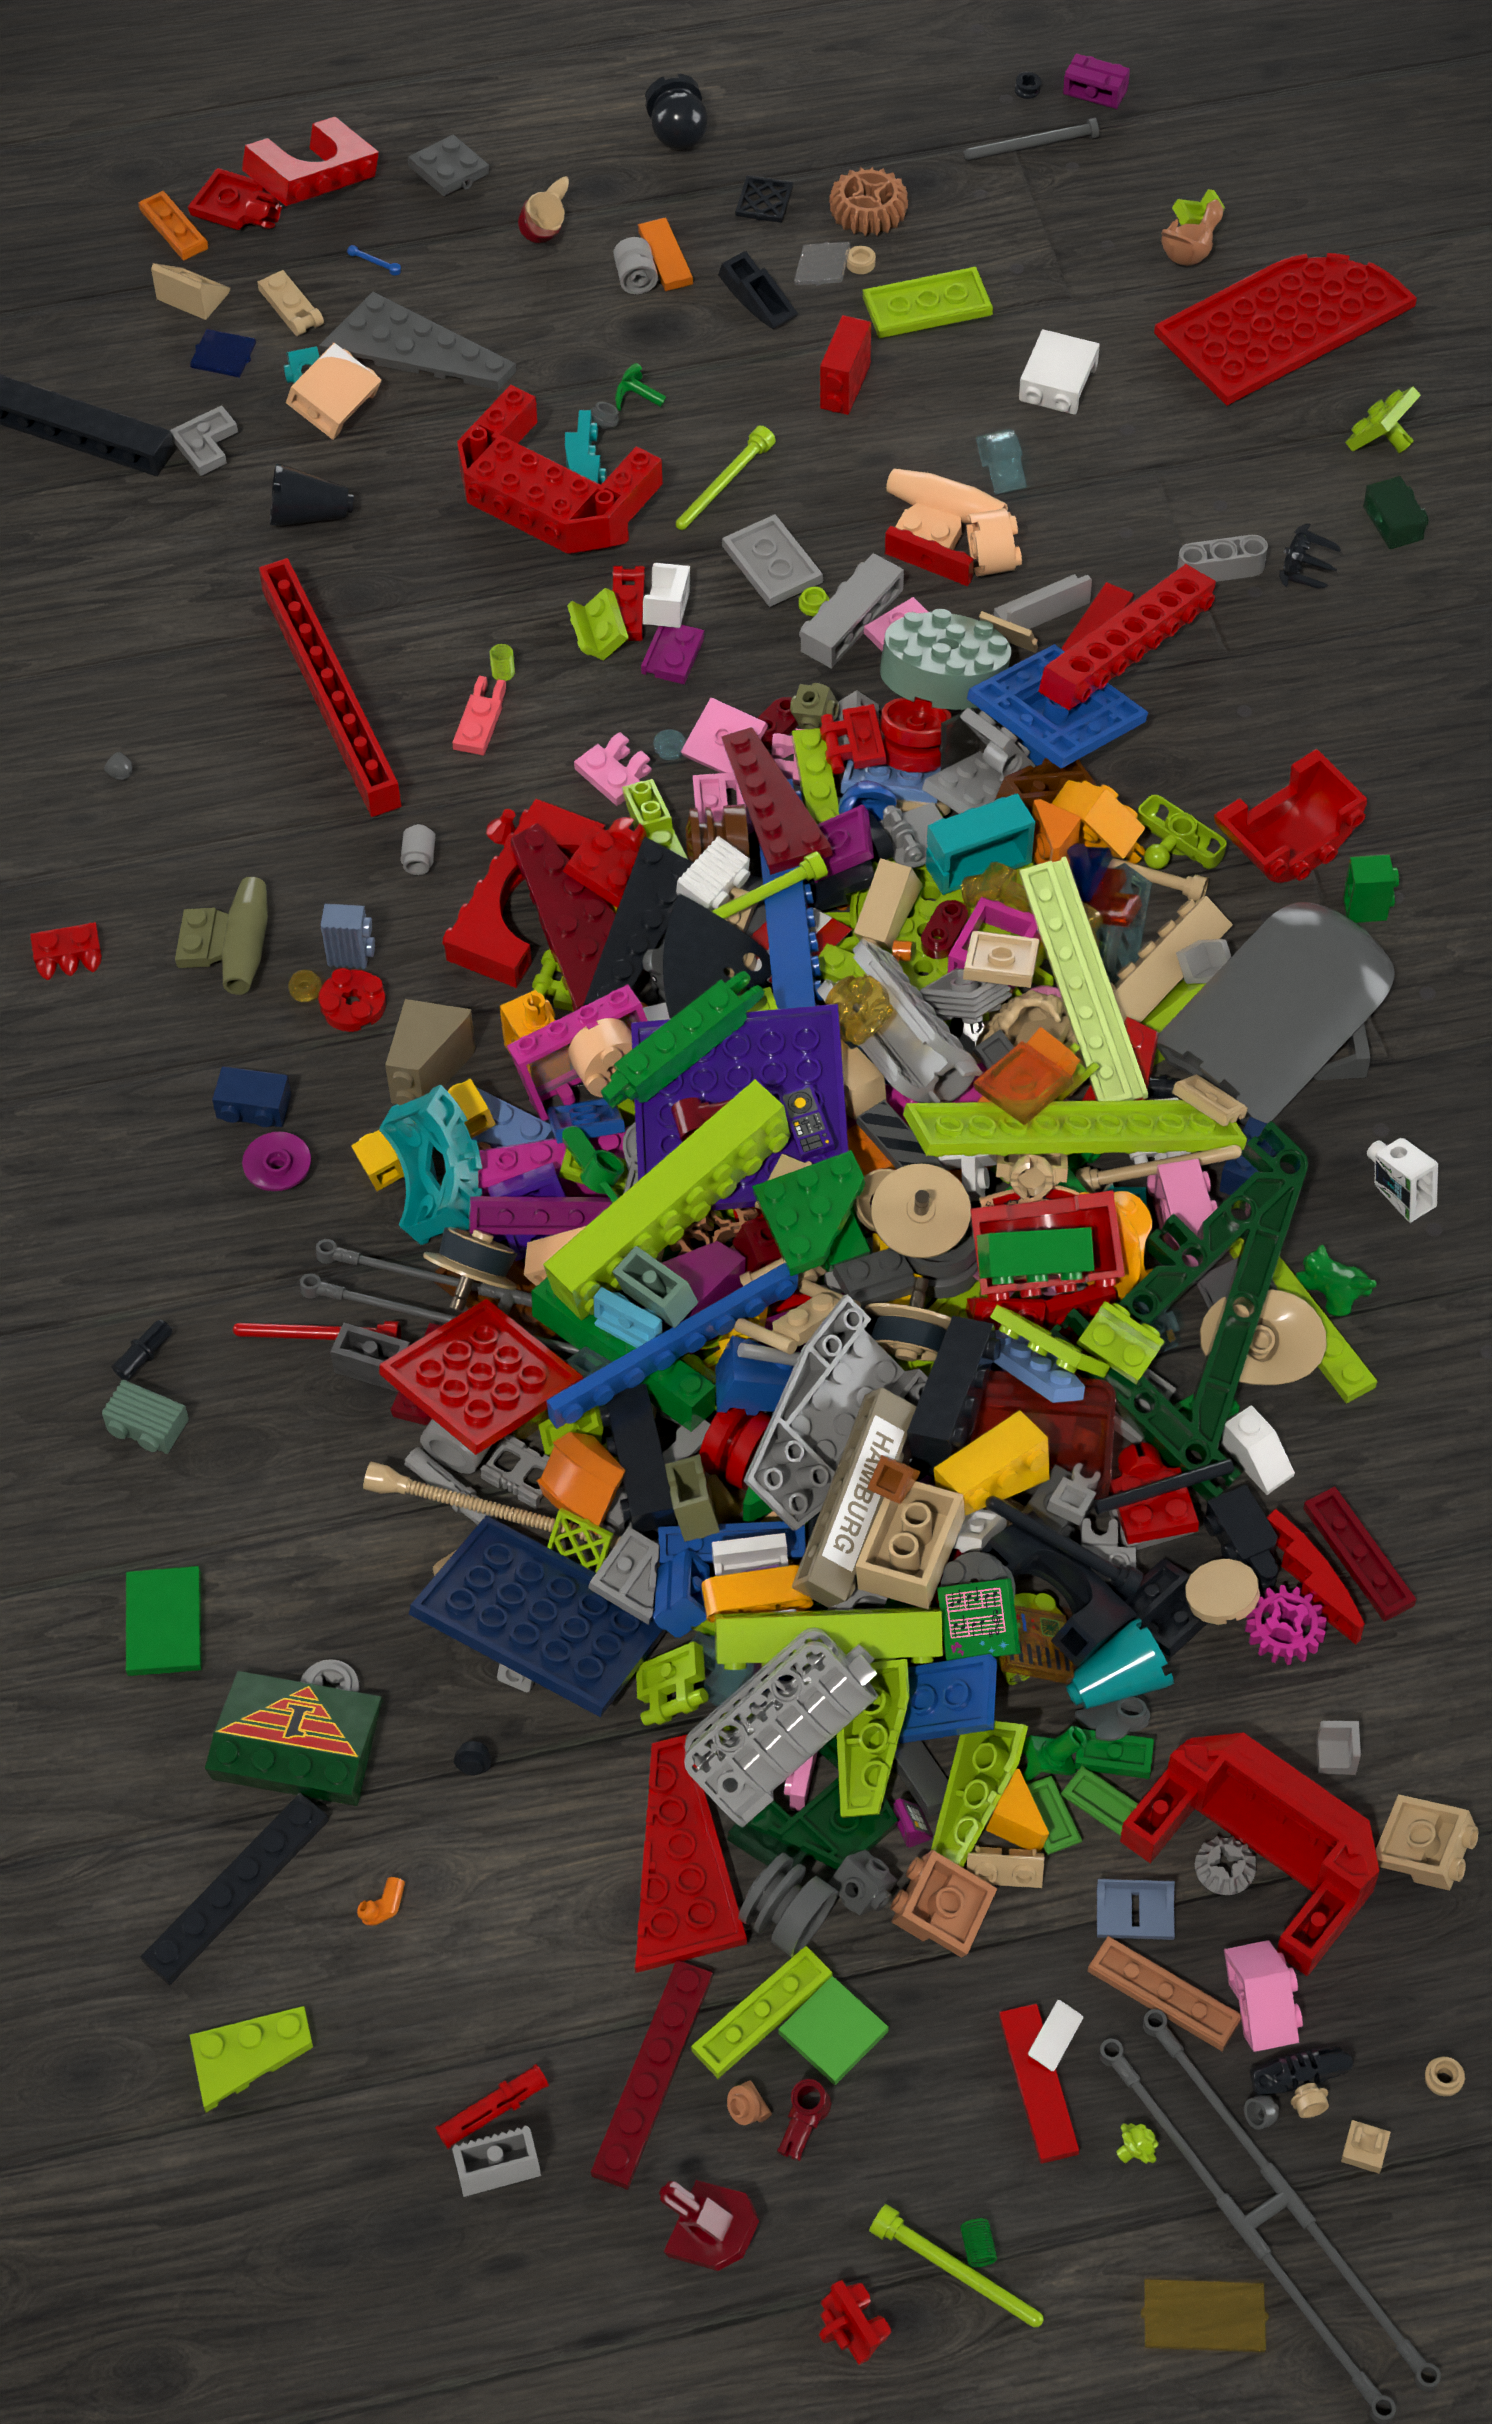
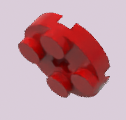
M336 969L333 971L331 978L327 979L322 985L319 992L318 1000L321 1013L325 1016L330 1026L341 1031H359L363 1025L370 1022L371 1025L375 1024L382 1017L386 1008V998L381 979L362 970ZM356 996L360 1001H354L352 1005H348L346 999Z

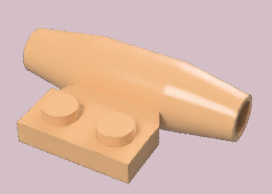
M893 469L887 480L886 489L888 493L913 505L909 509L904 510L895 527L901 530H909L914 535L926 540L937 541L942 546L952 550L962 535V523L972 524L967 519L968 514L1002 508L1008 511L1006 503L975 487L932 473Z

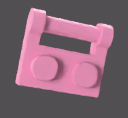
M733 772L693 775L695 808L698 809L699 822H706L705 807H711L714 821H721L723 806L728 805L726 793L728 788L736 790L737 805L745 804ZM746 809L748 834L754 832V828Z

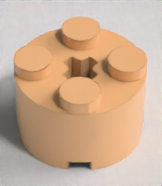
M1005 508L967 515V519L972 523L966 525L970 556L977 559L979 567L974 568L977 577L1013 571L1016 566L1022 565L1021 551L1019 546L1015 547L1013 535L1018 534L1015 515L1011 516L1010 512H1007Z
M615 1018L598 1020L597 1023L599 1025L589 1030L587 1027L581 1029L573 1038L568 1050L572 1066L587 1090L591 1094L602 1098L601 1090L612 1081L610 1076L616 1071L614 1064L632 1050L631 1030L623 1021Z

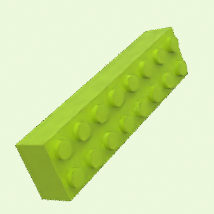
M754 1079L543 1264L553 1293L581 1321L587 1315H593L594 1296L601 1287L612 1293L622 1290L612 1271L635 1246H638L656 1259L658 1253L668 1244L673 1245L679 1241L684 1234V1230L694 1221L699 1222L704 1219L709 1213L711 1206L719 1199H725L730 1196L744 1177L755 1174L769 1155L778 1153L786 1146L790 1138V1132L784 1105Z

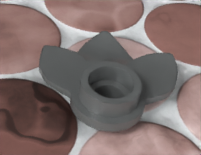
M1129 1697L1093 1708L1075 1711V1718L1085 1728L1096 1730V1739L1115 1741L1125 1737L1130 1731L1144 1729L1149 1724L1150 1712L1144 1701L1136 1697Z

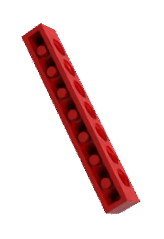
M1184 564L1044 667L1038 692L1067 710H1071L1080 702L1084 703L1097 689H1103L1108 681L1116 675L1120 676L1132 663L1139 662L1144 654L1151 649L1155 650L1168 636H1174L1179 628L1186 623L1190 624L1199 613L1207 611L1215 599L1213 591L1216 581L1193 567Z

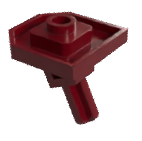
M699 2180L695 2181L691 2192L675 2181H668L664 2187H661L659 2191L661 2202L680 2215L664 2250L668 2257L720 2271L744 2257L759 2223L752 2201L746 2193Z

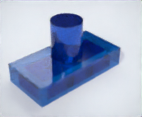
M1075 844L1067 850L1070 860L1069 866L1081 901L1090 902L1113 857L1110 848L1086 847L1084 844Z

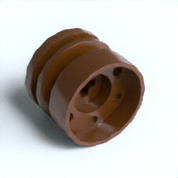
M745 804L723 806L721 821H714L711 807H705L706 822H699L697 808H689V817L685 826L687 858L689 861L694 863L703 854L704 850L715 841L717 836H720L749 858Z

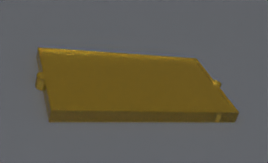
M1144 2279V2308L1141 2310L1140 2316L1144 2319L1145 2348L1243 2352L1266 2351L1265 2323L1268 2321L1269 2315L1265 2313L1264 2283Z

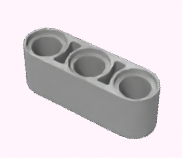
M1244 535L1185 544L1179 551L1177 570L1184 564H1187L1216 582L1257 576L1265 569L1268 543L1259 535Z

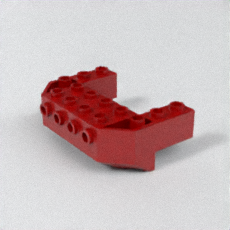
M510 385L457 441L460 473L467 503L567 554L625 544L629 540L628 522L663 484L662 459L637 446L600 485L518 444L537 424V408L535 396L513 385Z
M1245 1733L1190 1738L1173 1751L1169 1758L1168 1769L1123 1822L1120 1842L1151 1864L1194 1809H1196L1242 1843L1247 1844L1249 1848L1314 1893L1280 1936L1277 1953L1282 1952L1286 1962L1308 1977L1374 1891L1380 1870L1370 1821Z

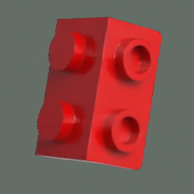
M967 1298L966 1313L968 1319L993 1323L995 1330H999L1001 1326L1000 1323L990 1318L996 1305L1010 1309L1043 1327L1046 1309L1044 1299L1010 1298L988 1302V1298Z

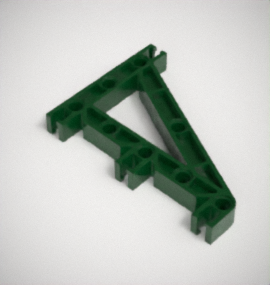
M1272 1121L1263 1128L1258 1137L1254 1136L1246 1144L1241 1153L1259 1172H1255L1203 1221L1197 1236L1173 1213L1166 1220L1162 1229H1156L1145 1243V1249L1163 1266H1156L1117 1303L1124 1307L1130 1313V1318L1140 1325L1145 1323L1151 1326L1241 1239L1244 1240L1187 1413V1419L1143 1375L1138 1383L1135 1384L1111 1367L1104 1378L1080 1369L1076 1370L1147 1443L1152 1444L1158 1449L1160 1456L1172 1468L1180 1467L1182 1473L1227 1459L1217 1448L1307 1172V1156ZM1266 1140L1277 1153V1156L1271 1157L1257 1143H1262ZM1286 1162L1291 1164L1295 1169V1173H1285L1281 1169L1280 1163ZM1231 1209H1241L1245 1212L1247 1219L1237 1220L1232 1215ZM1168 1232L1180 1245V1248L1174 1251L1159 1236L1161 1234L1164 1236ZM1182 1256H1193L1198 1261V1266L1188 1267L1184 1264ZM1134 1302L1144 1303L1149 1308V1313L1145 1315L1138 1314L1133 1309L1132 1304ZM1243 1305L1246 1307L1249 1317L1244 1318L1236 1315L1233 1306ZM1073 1308L1066 1315L1061 1326L1056 1324L1050 1332L1052 1337L1055 1338L1056 1336L1071 1343L1059 1333L1062 1327L1066 1329L1070 1326L1080 1338L1090 1323ZM1139 1399L1146 1401L1150 1405L1151 1412L1140 1413L1134 1407V1401ZM1189 1450L1198 1452L1202 1458V1463L1197 1465L1190 1463L1186 1458L1185 1452ZM1234 1466L1233 1473L1221 1476L1226 1480L1224 1484L1229 1488L1237 1480L1241 1472ZM1210 1480L1191 1486L1207 1502L1220 1496L1223 1492L1220 1487L1216 1489Z

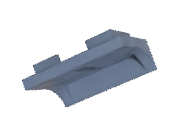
M1098 1879L1096 1886L1097 1937L1174 1940L1175 1881ZM1131 1895H1139V1927H1132Z

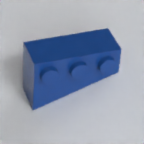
M732 1335L715 1366L717 1412L727 1413L729 1408L745 1409L746 1415L754 1416L759 1411L774 1412L794 1366L739 1357L737 1349L740 1343L764 1345L751 1339H743Z

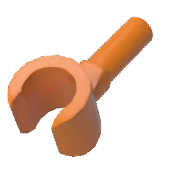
M893 941L892 955L898 962L899 960L911 961L912 942Z

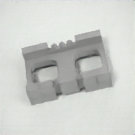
M508 1434L504 1437L503 1443L487 1464L482 1466L481 1479L497 1488H500L501 1485L504 1489L508 1488L509 1492L513 1491L514 1495L518 1494V1500L537 1509L543 1493L541 1489H535L524 1483V1479L533 1468H540L544 1471L549 1456L544 1454L541 1457L536 1451L529 1447L527 1448L524 1442ZM504 1451H509L520 1457V1461L511 1472H504L494 1465Z

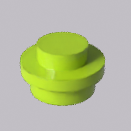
M809 587L799 597V609L806 615L815 616L823 602L829 601V597L822 588Z

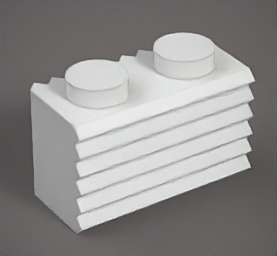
M717 836L715 841L683 873L682 877H679L676 889L677 895L680 893L712 911L727 903L730 896L728 893L734 886L740 888L750 876L748 871L750 859L720 836Z

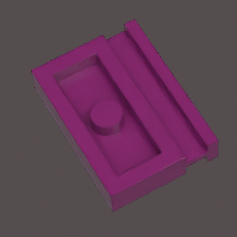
M681 625L680 628L658 626L642 662L641 674L646 675L648 672L655 674L656 678L685 685L704 641V630Z

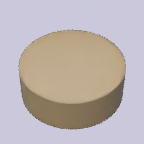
M866 246L851 248L846 254L847 268L855 274L871 272L875 267V252Z

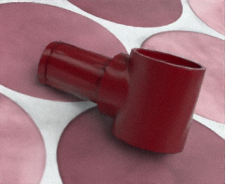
M690 1097L676 1102L672 1106L671 1112L681 1141H685L732 1099L709 1104V1102L702 1103L699 1098Z
M812 2079L801 2080L792 2089V2107L788 2118L791 2120L780 2147L777 2149L779 2154L785 2157L790 2156L791 2159L799 2162L812 2129H817L819 2121L826 2118L831 2109L830 2096L819 2082ZM811 2092L819 2093L820 2102L815 2108H802V2101L805 2095Z

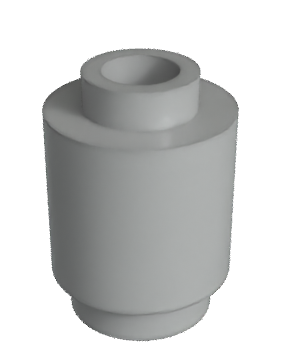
M413 825L403 832L401 863L404 870L413 875L427 873L433 864L436 836L431 829L424 825Z

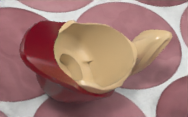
M568 177L560 178L546 192H538L524 202L518 218V227L521 234L527 240L534 243H544L551 240L561 230L565 214L561 199L568 189Z

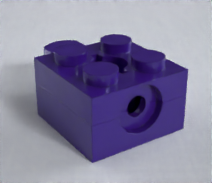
M553 1162L488 1187L490 1197H567ZM491 1234L494 1236L493 1240L498 1243L505 1240L508 1241L510 1248L517 1253L515 1261L526 1258L527 1242L552 1236Z

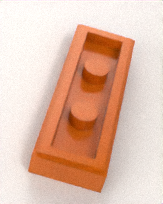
M164 190L138 202L140 211L183 261L208 249L207 240Z
M666 217L638 224V232L641 238L645 239L651 247L653 261L664 290L668 291L692 285L693 276Z

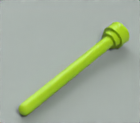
M761 425L755 428L749 435L748 446L676 520L675 525L677 529H686L756 454L767 452L775 444V436L768 428Z
M815 851L804 857V861L799 863L800 867L712 910V912L726 919L804 879L808 881L814 879L817 881L827 876L826 865L820 854Z
M888 2204L881 2208L869 2232L882 2240L885 2238L891 2241L894 2238L1030 2326L1039 2327L1042 2325L1043 2315L1039 2311L903 2224L904 2220L899 2217V2211Z

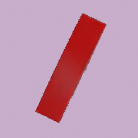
M1275 1509L1267 1519L1278 1536L1276 1546L1284 1551L1281 1567L1303 1584L1300 1596L1304 1598L1311 1593L1313 1595L1311 1605L1321 1604L1323 1607L1321 1617H1325L1327 1622L1356 1645L1361 1640L1365 1623L1348 1590L1329 1562L1310 1540L1283 1514Z

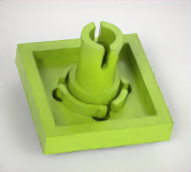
M1412 386L1403 392L1399 389L1396 390L1385 402L1382 399L1377 401L1367 411L1370 414L1368 418L1361 419L1352 427L1353 434L1345 443L1352 451H1355L1384 434L1396 451L1401 453L1414 440L1397 421L1421 395Z

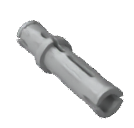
M420 1447L412 1450L405 1459L404 1465L420 1476L427 1484H430V1486L434 1485L439 1487V1489H448V1492L449 1490H452V1492L456 1491L457 1494L461 1493V1495H470V1498L472 1496L477 1497V1492L473 1488L465 1487L442 1466L431 1459ZM455 1504L452 1506V1509L458 1514L463 1513L476 1525L486 1516V1513H478L477 1510L474 1512L473 1510H468V1508L456 1507ZM490 1514L487 1515V1516L491 1517L492 1519L497 1520V1518L495 1517V1515H494V1516H491Z

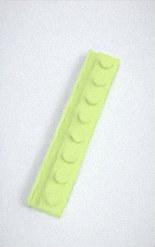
M1066 856L1056 862L1048 861L1019 870L1020 878L1077 1045L1080 1047L1079 1051L1085 1068L1093 1062L1099 1066L1089 1077L1096 1100L1133 1101L1142 1097L1143 1099L1148 1098L1144 1079Z

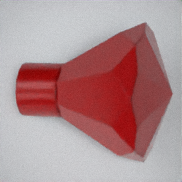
M505 809L501 817L492 820L487 825L486 834L494 843L504 845L508 834L515 832L513 824L516 816L515 812L511 809Z

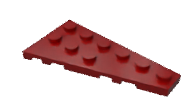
M687 1735L652 1743L635 1973L673 1964L676 1960L685 1961L747 1944L743 1923L738 1919L739 1909L705 1791L685 1769V1740Z

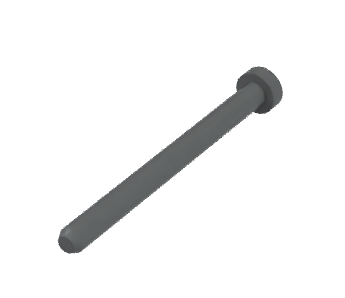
M1094 117L1087 119V124L968 148L963 151V158L965 160H973L1089 135L1090 139L1099 138L1098 122Z

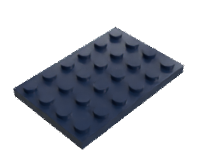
M487 1515L412 1602L409 1610V1615L599 1717L604 1714L667 1631L658 1627L653 1616L648 1625L590 1590L589 1583L596 1574L595 1572Z

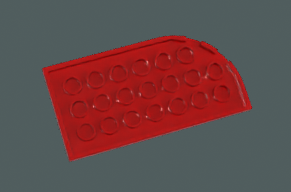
M1327 253L1326 257L1308 258L1307 254H1302L1278 261L1155 325L1154 334L1227 406L1415 307L1417 297L1393 275L1371 262L1364 265L1349 260V255Z

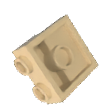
M1398 1794L1376 1847L1378 1865L1381 1868L1411 1874L1415 1883L1450 1891L1453 1882H1460L1464 1876L1466 1863L1463 1857L1467 1848L1473 1849L1476 1846L1478 1828L1475 1826L1469 1810Z

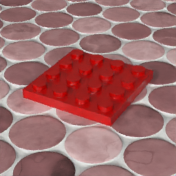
M487 1298L379 1364V1375L475 1455L547 1410L546 1400L583 1379L580 1373Z

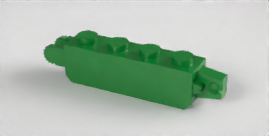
M745 971L739 972L726 983L722 980L718 981L614 1064L616 1071L610 1076L612 1081L601 1090L603 1099L612 1109L627 1098L630 1100L636 1098L640 1103L647 1102L739 1029L747 1019L746 1012L761 1000L765 991L759 985H756L738 997L736 994L744 989L751 980V977Z

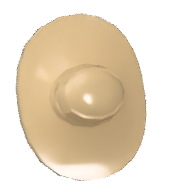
M1268 1290L1239 1379L1240 1383L1250 1385L1293 1383L1308 1376L1321 1363L1326 1351V1331L1321 1318L1306 1301L1291 1293ZM1225 1297L1211 1306L1202 1320L1199 1331L1200 1345L1205 1357ZM1243 1305L1233 1306L1236 1315L1244 1318L1249 1317L1246 1307Z

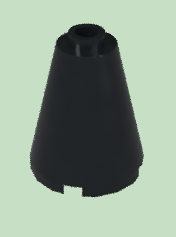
M276 464L271 495L270 525L280 526L344 519L346 512L352 513L354 494H348V487L283 464Z

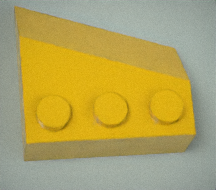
M1019 1410L934 1467L935 1487L963 1494L966 1516L985 1508L986 1499L990 1496H996L1004 1500L1050 1480L1048 1437Z

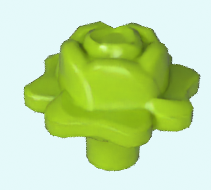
M1123 2123L1121 2130L1124 2145L1116 2151L1118 2157L1124 2163H1127L1133 2157L1142 2160L1145 2164L1148 2162L1154 2163L1156 2161L1154 2149L1159 2144L1155 2140L1154 2133L1147 2129L1144 2124L1135 2126L1133 2123L1129 2125Z

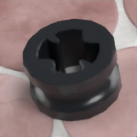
M1033 72L1020 73L1016 78L1014 90L1016 95L1023 99L1036 97L1040 93L1041 78Z

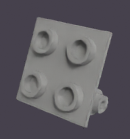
M934 802L904 813L899 808H895L894 805L887 806L883 810V820L879 821V824L891 840L894 849V861L912 869L926 864L928 825L943 819Z

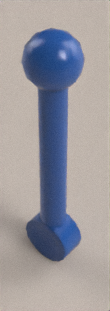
M351 245L347 249V253L351 257L358 256L389 270L391 275L395 276L401 273V266L398 263L389 264L359 251L355 245Z

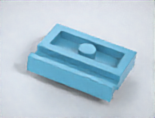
M603 1287L595 1294L594 1317L598 1318L595 1326L636 1348L662 1334V1319L652 1310L642 1309L629 1302L622 1294L618 1292L612 1293Z

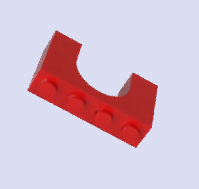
M332 117L312 125L310 149L324 161L307 162L296 159L266 138L245 145L242 171L282 204L288 206L375 177L379 151L338 118Z

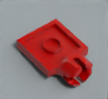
M217 168L189 204L188 209L191 216L240 230L243 225L249 223L264 229L273 228L275 223L272 222L279 221L282 207L278 202L279 200L268 193L267 190L252 178Z
M629 817L616 819L608 830H602L594 826L563 870L564 873L617 908L622 899L644 837H647L646 830L641 823L634 832L629 829L634 821L633 818Z
M1141 1442L1144 1454L1141 1457L1138 1456L1136 1447L1132 1444L1123 1449L1119 1454L1118 1467L1121 1477L1110 1480L1111 1495L1181 1474V1468H1167L1163 1465L1158 1449L1152 1444ZM1187 1487L1116 1509L1127 1545L1199 1531V1521Z

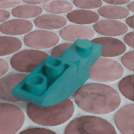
M579 410L577 432H565L566 465L568 469L601 485L606 480V468H601L600 455H596V445H592V441H597L598 425L597 423H592L591 410Z

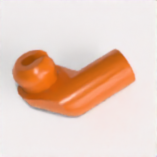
M389 1877L387 1878L381 1899L374 1902L372 1900L361 1902L358 1906L357 1914L362 1919V1922L366 1925L376 1926L395 1916L400 1906L405 1882L399 1878Z

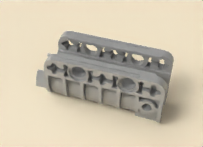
M861 939L852 949L855 954L853 958L876 985L878 990L873 996H855L844 983L840 981L835 983L826 979L819 986L817 992L827 1005L838 1004L839 1020L886 1080L899 1093L918 1103H949L970 1086L975 1076H980L983 1072L977 1066L973 1056L963 1050L960 1040L950 1034L949 1027L942 1019L937 1017L934 1008L923 1000L921 992L910 984L909 978L903 972L897 959L891 953Z
M808 1628L804 1630L689 1732L685 1740L686 1754L684 1758L685 1769L688 1774L735 1823L744 1827L774 1800V1789L878 1698L876 1691L869 1682L877 1674L870 1665L874 1658L860 1644L846 1655L821 1629ZM810 1638L811 1640H813V1642H808L806 1644L805 1640ZM820 1638L822 1642H817L815 1640ZM783 1675H791L794 1677L789 1681H782L778 1679ZM731 1725L735 1726L736 1729L728 1731L724 1730L723 1727Z

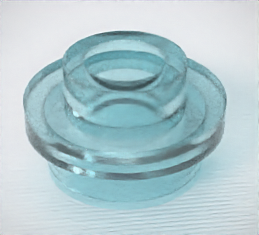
M663 730L654 738V750L665 760L676 759L681 755V750L685 745V738L676 730Z

